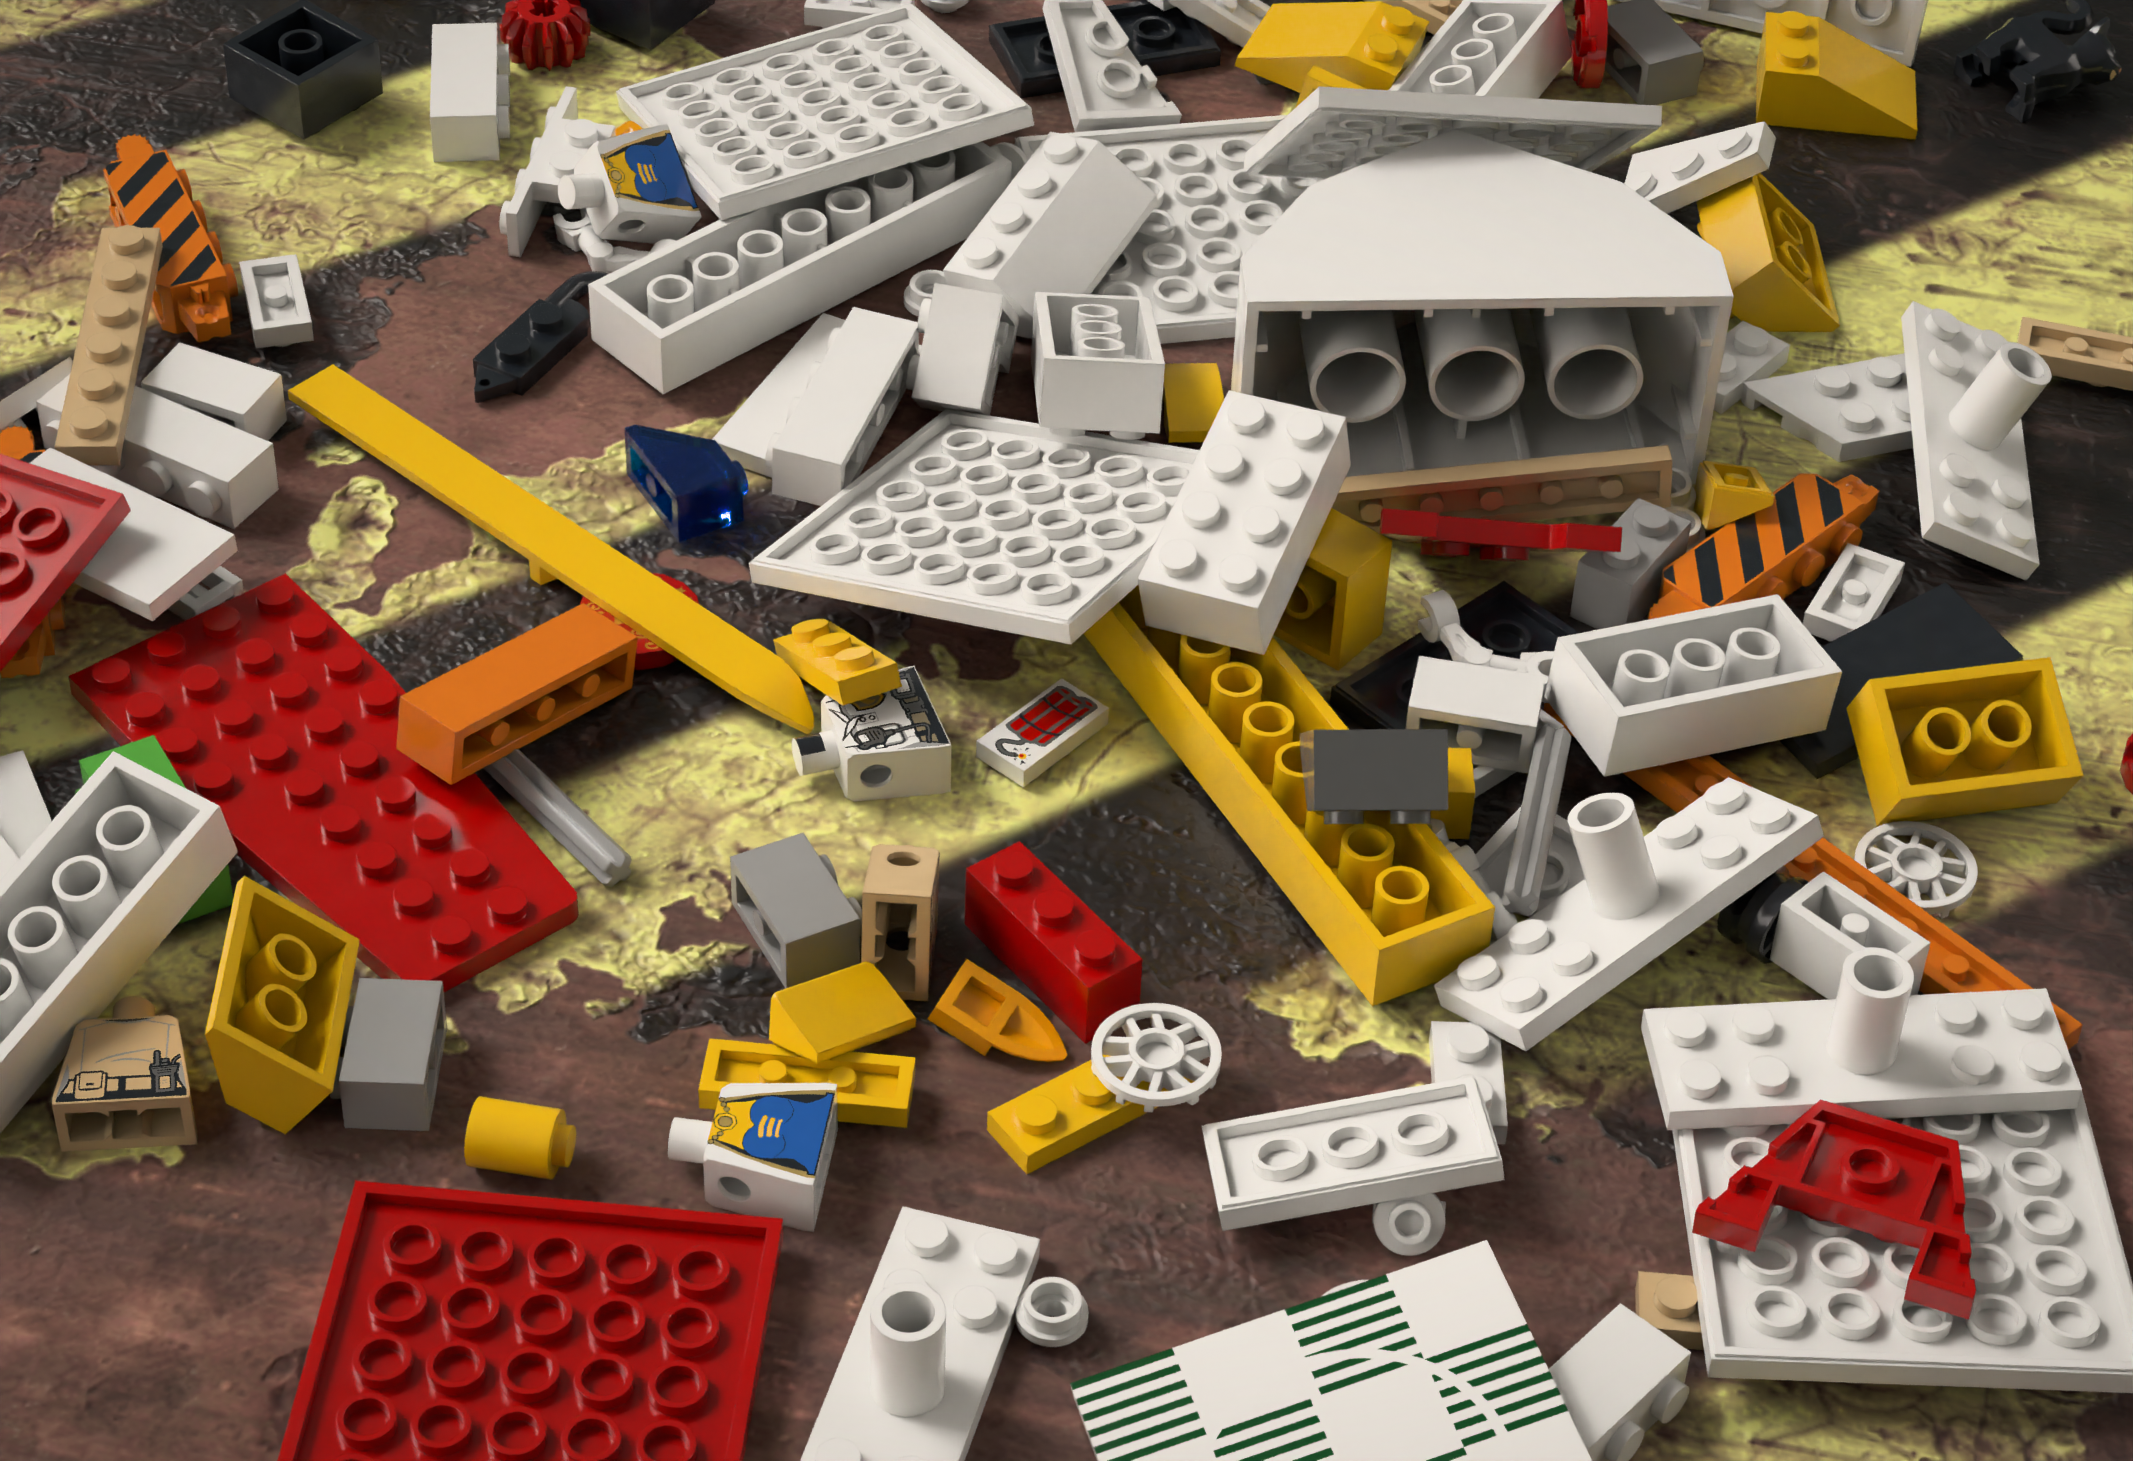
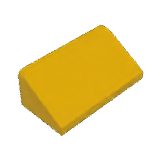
M1703 460V463L1699 462L1694 488L1696 492L1694 509L1706 530L1715 529L1773 505L1775 496L1755 467Z
M866 961L777 991L771 998L769 1040L816 1064L916 1027V1017L880 970L872 963Z

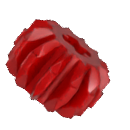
M512 0L506 3L505 13L502 15V24H500L501 42L509 44L511 62L516 64L526 63L528 70L546 67L550 72L552 67L558 65L565 68L571 67L572 60H579L585 57L586 47L589 45L588 36H591L590 19L587 18V9L581 7L580 0Z

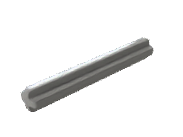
M1548 724L1537 730L1502 898V905L1509 913L1519 911L1523 915L1528 916L1535 912L1538 907L1571 742V735L1564 727L1554 729Z
M514 749L512 753L484 767L512 797L603 885L613 887L619 880L625 881L630 876L631 856L519 749Z

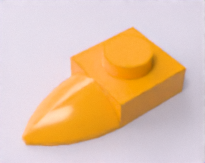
M968 959L965 960L928 1017L929 1021L983 1056L987 1054L991 1046L1009 1055L1034 1061H1064L1068 1055L1054 1025L1035 1004Z

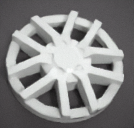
M1898 821L1873 828L1859 841L1854 860L1866 869V863L1873 866L1868 870L1884 882L1891 881L1888 883L1891 887L1901 894H1905L1909 900L1929 914H1939L1941 919L1948 917L1950 910L1963 904L1969 897L1971 898L1978 875L1976 860L1969 848L1960 839L1939 827L1921 822ZM1912 835L1910 843L1905 844L1893 836ZM1923 837L1934 840L1937 844L1932 849L1920 844V841ZM1947 849H1950L1958 859L1943 857ZM1925 893L1929 896L1930 900H1921L1920 894Z
M1164 1003L1137 1004L1115 1012L1099 1026L1092 1041L1091 1069L1101 1083L1116 1095V1102L1124 1105L1126 1100L1144 1105V1112H1153L1157 1106H1173L1185 1102L1194 1105L1199 1101L1201 1094L1208 1090V1088L1212 1089L1216 1084V1078L1221 1067V1044L1213 1028L1203 1018L1187 1009ZM1150 1018L1152 1028L1141 1031L1135 1020ZM1162 1019H1171L1182 1025L1167 1030ZM1121 1026L1126 1034V1037L1110 1036L1113 1031ZM1197 1036H1200L1202 1039H1204L1201 1041L1186 1044ZM1207 1057H1210V1063L1208 1067L1203 1065L1199 1061ZM1116 1076L1124 1077V1079L1121 1081ZM1184 1077H1186V1078H1188V1079H1190V1080H1193V1081H1195V1082L1190 1083V1082H1188ZM1143 1080L1151 1082L1148 1091L1138 1089L1136 1086ZM1163 1087L1169 1090L1161 1092Z

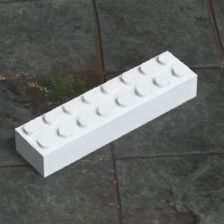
M981 141L722 221L718 220L588 284L591 339L659 392L665 394L967 239L1011 183L1012 161Z

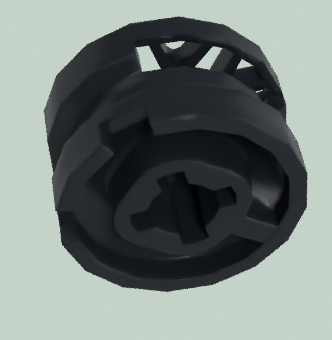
M1785 866L1781 867L1720 911L1717 920L1718 932L1734 944L1746 943V951L1763 964L1772 963L1770 955L1781 904L1809 882L1801 876L1790 878L1789 870Z

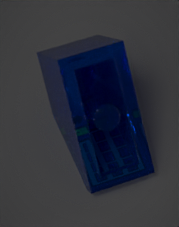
M636 424L624 428L627 475L678 542L744 521L743 495L748 493L746 473L739 461H731L716 440Z

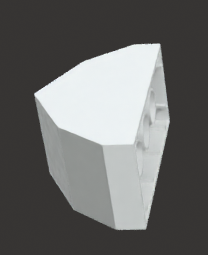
M1452 129L1309 185L1243 254L1240 262L1231 391L1346 417L1351 461L1346 477L1668 445L1672 457V467L1684 471L1691 478L1692 484H1695L1699 462L1703 463V460H1705L1734 296L1721 252L1624 183Z

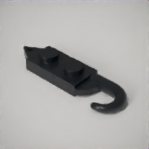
M588 271L570 277L545 300L538 299L473 358L474 377L476 378L474 387L475 403H481L512 392L523 396L588 335L587 331L590 326L588 310L577 301L589 292L588 284L609 273Z

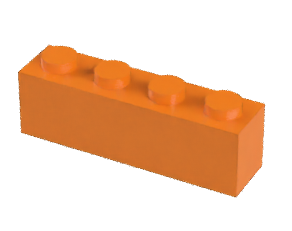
M582 603L400 696L396 749L450 785H453L507 756L514 749H520L630 690L633 685L638 637Z

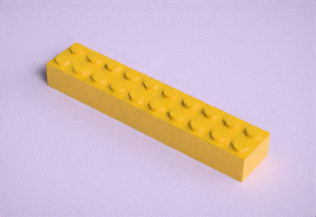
M1139 584L1083 633L1372 1006L1439 982L1455 971L1463 961L1476 956L1490 946L1495 906L1427 824H1390V811H1364V824H1324V811H1307L1300 752V733L1311 730L1349 729L1273 637L1265 654L1262 655L1146 626Z

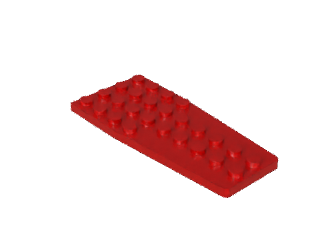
M286 573L68 676L71 695L120 746L154 735L185 788L220 806L238 852L236 854L290 901L360 939L357 958L382 979L442 981L443 992H446L572 924L579 916L578 896L575 889L475 773L450 785L396 749L400 696L406 694V692L373 656Z

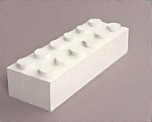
M114 751L0 880V1133L66 1056L76 1025L86 1019H97L238 852L219 805Z

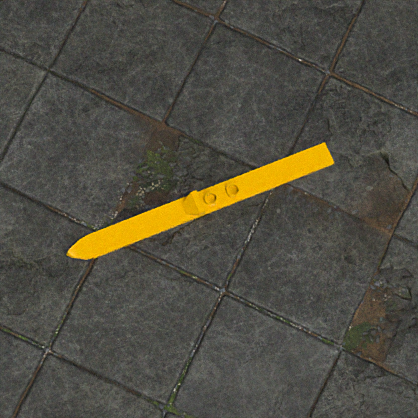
M334 364L288 390L290 401L529 559L530 578L538 584L542 585L559 579L737 699L805 734H810L813 730L814 713L801 679L782 658Z

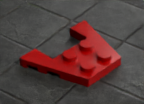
M1381 508L1380 534L1402 542L1421 543L1420 555L1439 557L1469 556V548L1472 547L1480 548V560L1516 562V560L1529 561L1530 551L1621 552L1623 527L1576 523L1552 525L1439 516L1437 512Z
M1820 1099L1769 1144L1768 1154L1753 1167L1744 1165L1729 1178L1727 1190L1715 1200L1708 1196L1696 1209L1692 1233L1752 1252L1756 1251L1775 1206H1782L1801 1212L1810 1219L1830 1221L1869 1233L1883 1242L1901 1243L1920 1249L1908 1278L1904 1300L1968 1320L1972 1312L1976 1286L1975 1279H1971L1969 1263L1972 1252L1970 1235L1965 1232L1963 1213L1966 1202L1959 1143L1957 1140Z

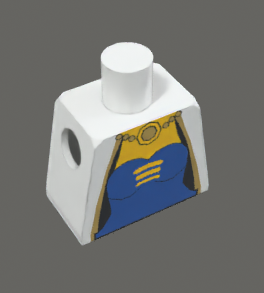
M660 124L599 140L589 148L576 164L574 175L562 176L558 184V196L561 205L565 209L586 208L594 232L601 239L654 244L662 239L677 241L685 237L702 217L668 124Z
M730 1083L721 1088L713 1122L674 1117L669 1133L668 1158L670 1160L703 1164L705 1200L711 1206L744 1215L783 1218V1225L814 1232L838 1131L837 1084Z

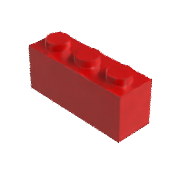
M1020 841L966 868L965 925L1085 1044L1093 1040L1097 1029L1109 1016L1126 1007L1140 1004L1143 959Z

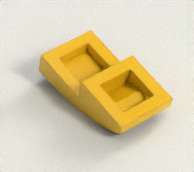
M1217 363L1165 364L1162 398L1164 401V428L1169 443L1204 442L1224 401Z

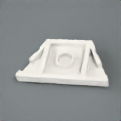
M1905 353L1744 382L1741 397L1744 406L1751 410H1755L1762 404L1783 416L1781 428L1798 438L1812 442L1816 449L1838 462L1913 448Z

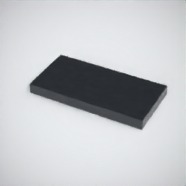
M1147 0L1107 6L1128 36L1129 42L1127 46L1141 66L1148 65L1155 76L1220 66L1221 50L1205 24L1187 16L1181 9L1174 7L1163 11ZM1045 16L989 25V42L1020 98L1064 92Z
M1502 581L1457 609L1462 629L1471 638L1479 642L1480 646L1493 650V654L1520 659L1522 652L1555 651L1557 637L1579 633L1505 581ZM1420 632L1332 686L1330 704L1364 729H1406L1408 706L1419 656L1453 661L1450 652L1441 640L1434 643L1428 642Z
M1945 582L1822 646L1842 671L1826 730L1779 741L1816 779H1819L1859 757L1846 708L1869 679L2022 661L2023 655Z

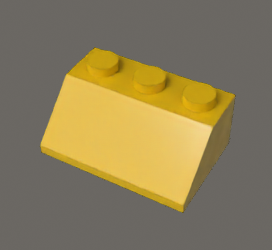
M1761 173L1696 201L1701 221L1697 224L1698 232L1703 240L1721 252L1734 297L1730 319L1736 316L1741 321L1760 327L1766 332H1832L1840 327L1814 225Z
M246 876L241 878L236 885L205 1037L226 1104L286 1134L333 1092L360 939Z

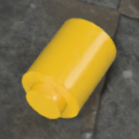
M479 1096L474 1102L467 1124L464 1146L465 1163L469 1167L553 1179L559 1166L568 1168L571 1164L576 1144V1127L566 1124V1114L563 1109Z

